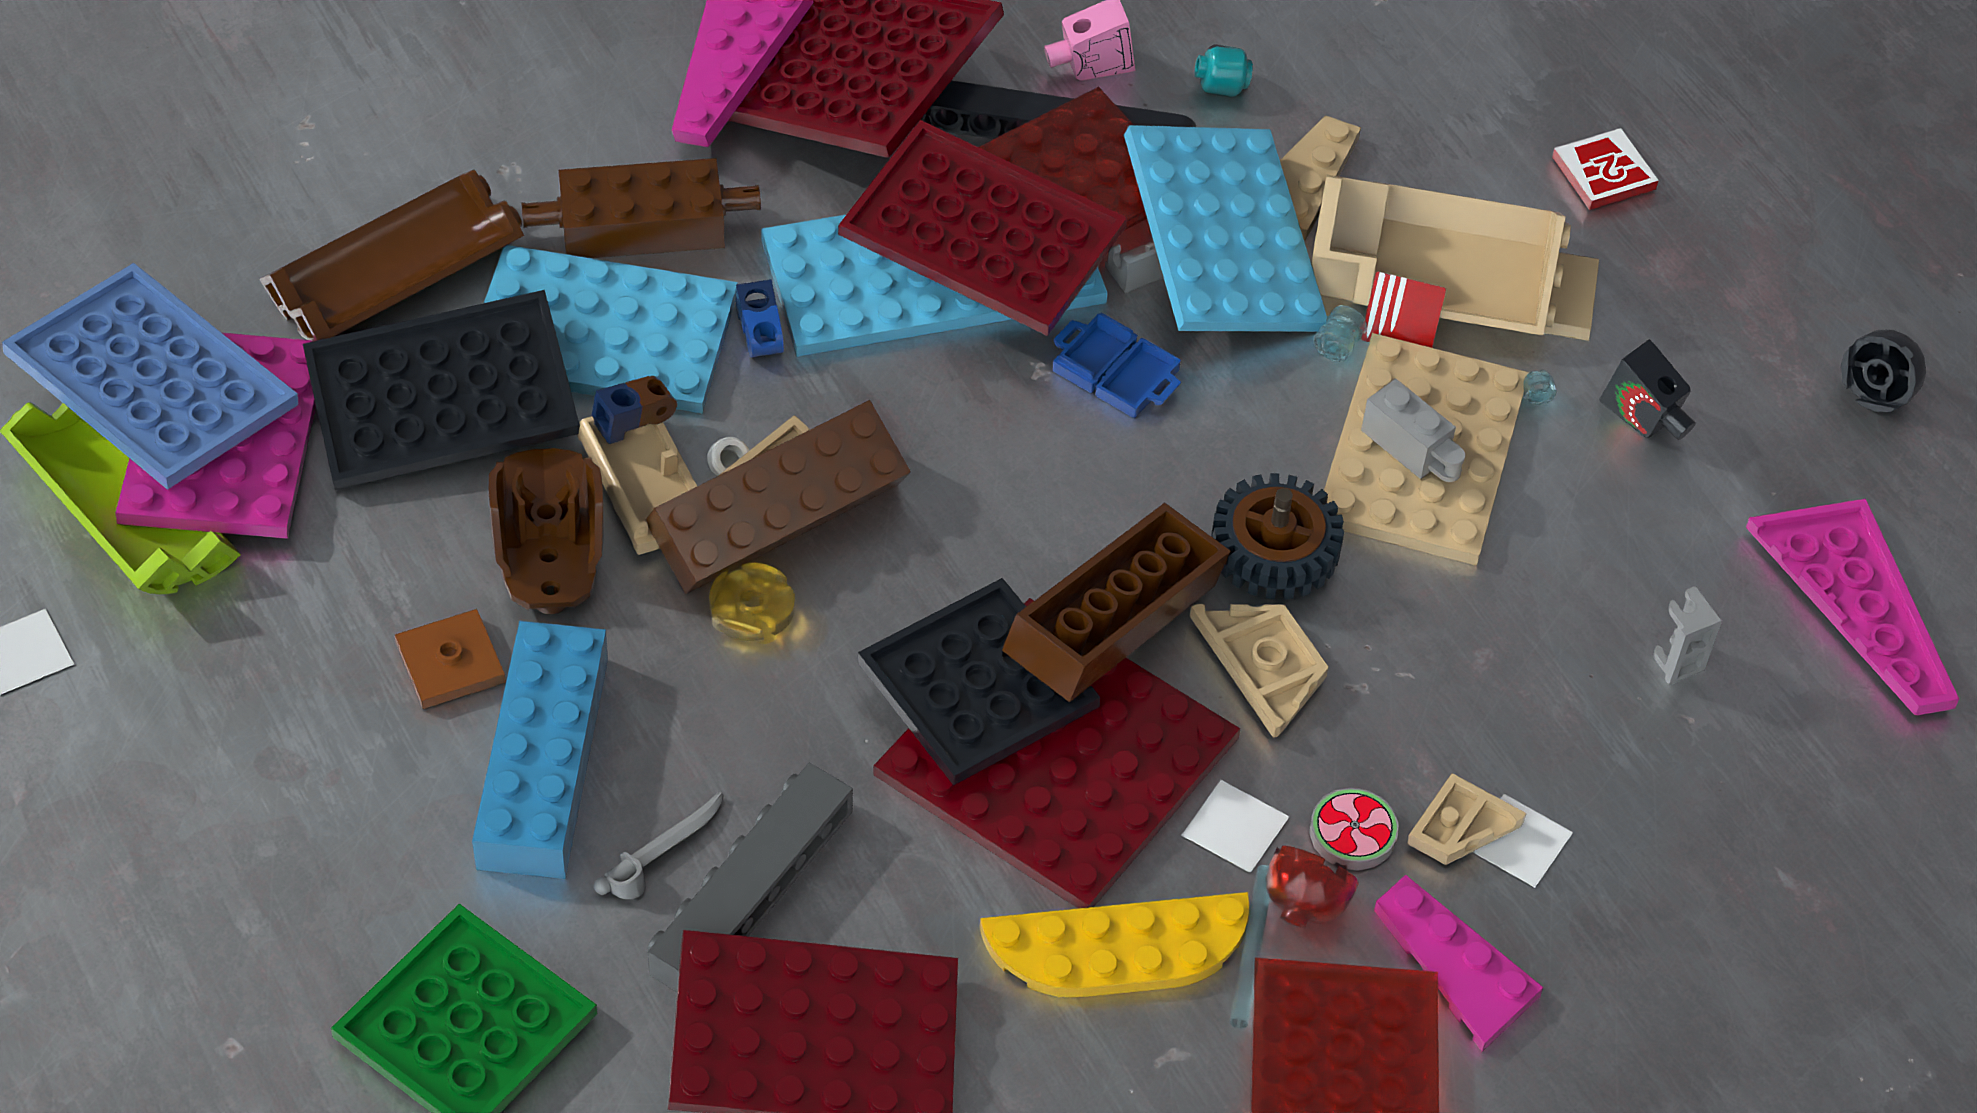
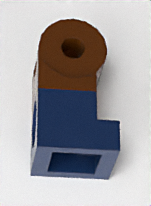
M646 376L596 390L591 416L594 419V425L608 444H613L624 440V435L627 431L646 426L648 423L652 425L660 424L669 419L676 411L677 401L657 376Z

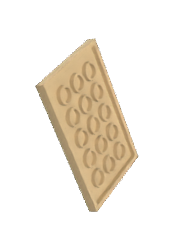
M1372 333L1324 491L1328 494L1327 503L1335 501L1338 506L1337 515L1342 514L1344 521L1342 529H1344V532L1477 566L1529 372ZM1396 378L1456 426L1453 441L1465 452L1460 478L1453 482H1446L1433 472H1430L1420 479L1362 432L1361 428L1367 399Z

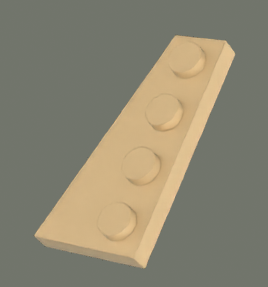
M1326 115L1280 160L1305 241L1320 214L1326 176H1340L1360 137L1361 127Z

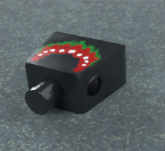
M1650 339L1621 360L1599 399L1602 404L1644 437H1651L1665 427L1677 440H1681L1696 425V422L1681 409L1691 392L1690 386Z

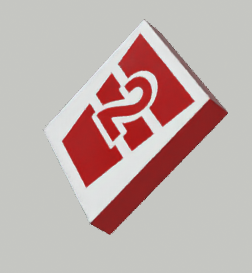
M1621 128L1554 148L1552 158L1589 210L1657 189L1659 180Z

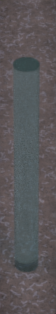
M1260 865L1256 871L1230 1017V1024L1236 1028H1246L1249 1022L1275 870L1268 865Z

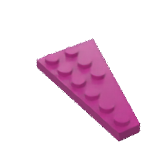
M1866 499L1749 517L1746 525L1748 531L1915 716L1956 708L1959 697Z

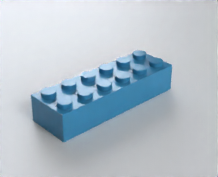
M519 621L472 839L476 870L566 879L608 663L605 629Z

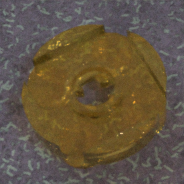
M762 563L741 564V570H736L729 574L728 569L721 573L713 582L709 593V608L714 628L742 641H756L760 644L773 642L777 638L778 633L782 632L790 624L795 612L794 590L787 584V577L780 570ZM752 597L759 598V606L748 607L741 603L742 600L750 601Z

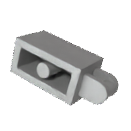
M1396 378L1367 399L1361 428L1362 432L1420 479L1430 472H1433L1446 482L1456 481L1461 476L1465 452L1453 441L1456 426Z

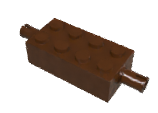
M716 158L558 170L561 196L557 197V201L521 202L523 228L559 225V228L564 229L566 254L586 258L725 248L724 216H726V212L761 210L759 185L724 188L723 184L720 185Z

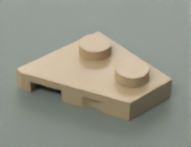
M1451 773L1409 834L1407 844L1447 865L1520 828L1524 823L1526 813Z

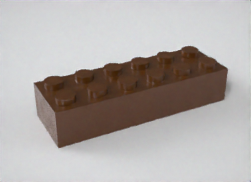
M868 400L655 507L645 521L685 594L898 486L911 471L872 402Z
M1163 503L1016 614L1002 651L1068 702H1071L1215 587L1231 551L1171 506Z

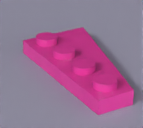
M1407 875L1403 876L1376 901L1375 913L1407 954H1412L1423 968L1422 974L1432 987L1436 985L1447 999L1449 1010L1459 1022L1463 1020L1474 1035L1472 1040L1481 1052L1541 997L1544 987Z

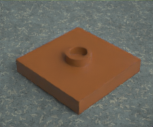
M477 609L394 635L397 648L422 709L506 683L505 673Z

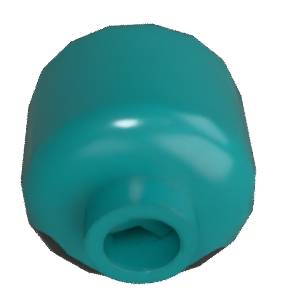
M1213 44L1207 49L1204 56L1199 55L1197 57L1194 76L1195 78H1200L1201 87L1206 93L1235 97L1240 94L1242 89H1248L1252 78L1253 63L1252 60L1247 59L1243 49Z

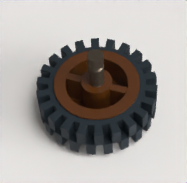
M1270 473L1269 483L1265 484L1260 474L1252 476L1251 487L1244 479L1237 483L1236 492L1232 488L1225 492L1224 501L1219 500L1216 513H1214L1211 537L1231 551L1221 574L1225 578L1233 574L1232 584L1240 589L1247 581L1249 582L1248 594L1257 596L1260 587L1267 588L1265 599L1275 600L1276 590H1282L1284 600L1293 599L1296 587L1303 597L1310 594L1312 585L1318 590L1324 585L1325 578L1330 579L1332 577L1335 566H1338L1344 538V529H1342L1344 521L1342 514L1337 515L1338 506L1335 501L1327 503L1328 494L1323 489L1314 496L1312 495L1314 483L1306 480L1302 488L1296 487L1297 476L1288 475L1287 484L1279 483V473Z

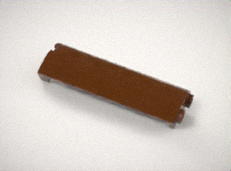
M473 169L260 278V281L287 321L294 318L299 327L297 331L303 338L312 341L331 338L525 236L520 228L522 227V220L517 210L513 206H509L505 200L496 204L492 203L489 197L491 196L489 184L482 175H478Z

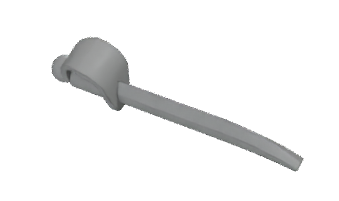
M718 792L694 813L632 855L623 852L620 855L622 862L605 873V877L598 878L595 881V891L600 895L611 892L623 899L640 897L646 888L642 867L704 826L720 807L724 797L723 793Z

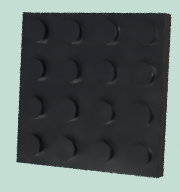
M1003 578L858 652V664L953 786L1100 706L1101 697L1092 686H1089L1071 702H1068L1002 651L1016 614L1026 607Z

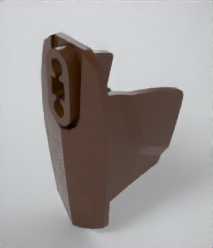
M556 448L520 451L505 457L502 462H496V466L489 473L491 535L495 559L500 566L505 587L511 600L528 611L529 609L537 608L540 612L551 615L563 611L566 607L576 608L591 596L598 562L602 557L604 519L603 487L600 468L592 461V458H584L583 461L582 454ZM547 586H554V595H547Z

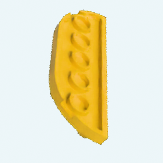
M1248 892L987 917L980 918V932L990 956L1003 971H1010L1018 978L1027 982L1028 988L1043 994L1074 998L1169 989L1197 983L1210 977L1222 968L1223 963L1242 943L1249 915Z

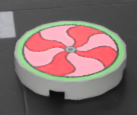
M1350 787L1334 790L1320 799L1312 811L1309 834L1314 848L1326 861L1334 865L1336 862L1347 865L1346 869L1358 871L1374 868L1388 859L1397 842L1399 823L1394 809L1382 797L1369 790Z

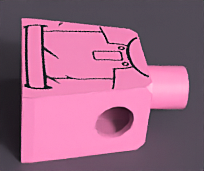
M1105 0L1065 17L1061 22L1064 40L1044 46L1050 68L1070 63L1076 79L1080 81L1136 71L1130 25L1120 0Z

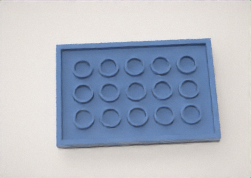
M135 263L2 342L3 353L167 490L298 405V393Z

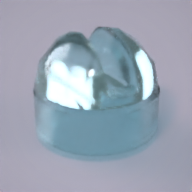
M1540 369V371H1531L1524 377L1523 389L1527 402L1534 405H1542L1550 402L1556 396L1555 381L1549 372ZM1542 384L1543 389L1535 390L1536 385Z

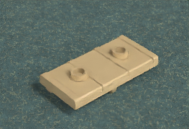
M593 417L584 418L579 422L580 427L577 437L582 442L589 458H592V461L600 468L602 484L633 542L635 551L640 555L660 549L648 528V524L645 521L655 507L697 487L663 422L655 425L648 423L646 426L625 432L624 440L608 444L594 425Z

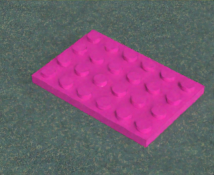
M222 333L298 393V405L168 490L129 458L115 512L117 524L288 538L316 409L303 348L304 343L313 341Z

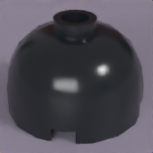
M1876 330L1857 339L1845 351L1841 363L1842 382L1846 389L1851 388L1852 392L1860 397L1855 401L1862 407L1875 412H1892L1910 402L1923 386L1926 376L1925 358L1918 344L1909 336L1895 330Z

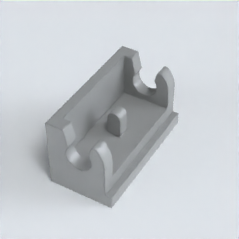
M1154 241L1120 254V244L1112 246L1109 250L1105 268L1124 293L1164 278Z
M1696 586L1685 591L1686 603L1683 611L1679 608V604L1676 601H1670L1668 607L1669 614L1677 626L1675 627L1674 634L1670 637L1672 647L1669 656L1664 653V649L1659 645H1656L1654 650V658L1666 674L1665 680L1669 685L1705 671L1722 622Z

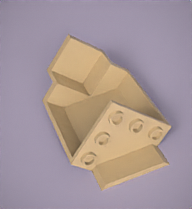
M1333 175L1326 176L1311 262L1321 296L1350 300L1354 304L1368 306L1376 272H1382L1445 287L1446 293L1440 318L1537 335H1544L1545 333L1589 341L1599 259L1559 252L1560 248L1567 249L1571 225L1565 222L1566 216L1563 214L1380 182H1369Z

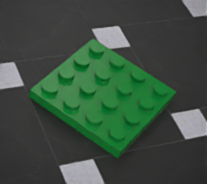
M458 904L331 1027V1033L335 1040L431 1113H501L598 1013L597 1004L464 906Z

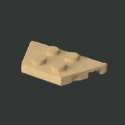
M1196 604L1191 607L1190 618L1269 733L1273 738L1278 737L1327 677L1329 667L1285 605L1252 607L1248 604H1231L1230 611H1205V604Z

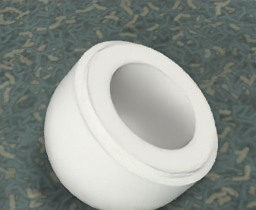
M722 438L710 447L707 455L708 466L712 472L720 475L727 469L721 463V451H733L740 459L749 451V448L738 438Z

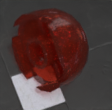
M1282 845L1281 849L1278 847L1275 849L1265 877L1266 891L1270 900L1283 911L1280 918L1299 928H1305L1308 922L1324 924L1336 919L1346 910L1353 899L1359 881L1354 875L1338 866L1336 873H1334L1331 868L1324 865L1325 858L1284 845Z

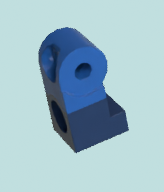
M772 279L737 284L735 307L738 320L741 321L743 334L746 336L750 357L783 353L782 328ZM753 293L765 295V298L745 301Z

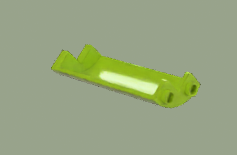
M28 402L20 410L16 411L0 429L1 434L139 590L159 595L177 593L178 585L192 581L197 586L206 582L227 568L241 555L222 533L117 524L115 512L129 457L64 403L50 415L32 402Z

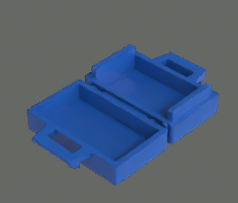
M1103 313L1097 314L1088 325L1071 320L1053 339L1055 346L1063 350L1053 360V372L1089 393L1096 389V397L1132 418H1136L1151 401L1155 402V405H1162L1181 384L1175 377L1176 373L1180 370L1181 360L1144 338H1140L1137 342L1138 335L1133 333V330ZM1077 329L1081 331L1070 344L1066 343ZM1168 382H1170V384H1169V385L1164 389V391L1158 396L1157 394L1163 389V387H1164Z

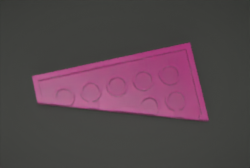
M813 0L706 1L672 126L675 142L704 147L711 145L812 6Z

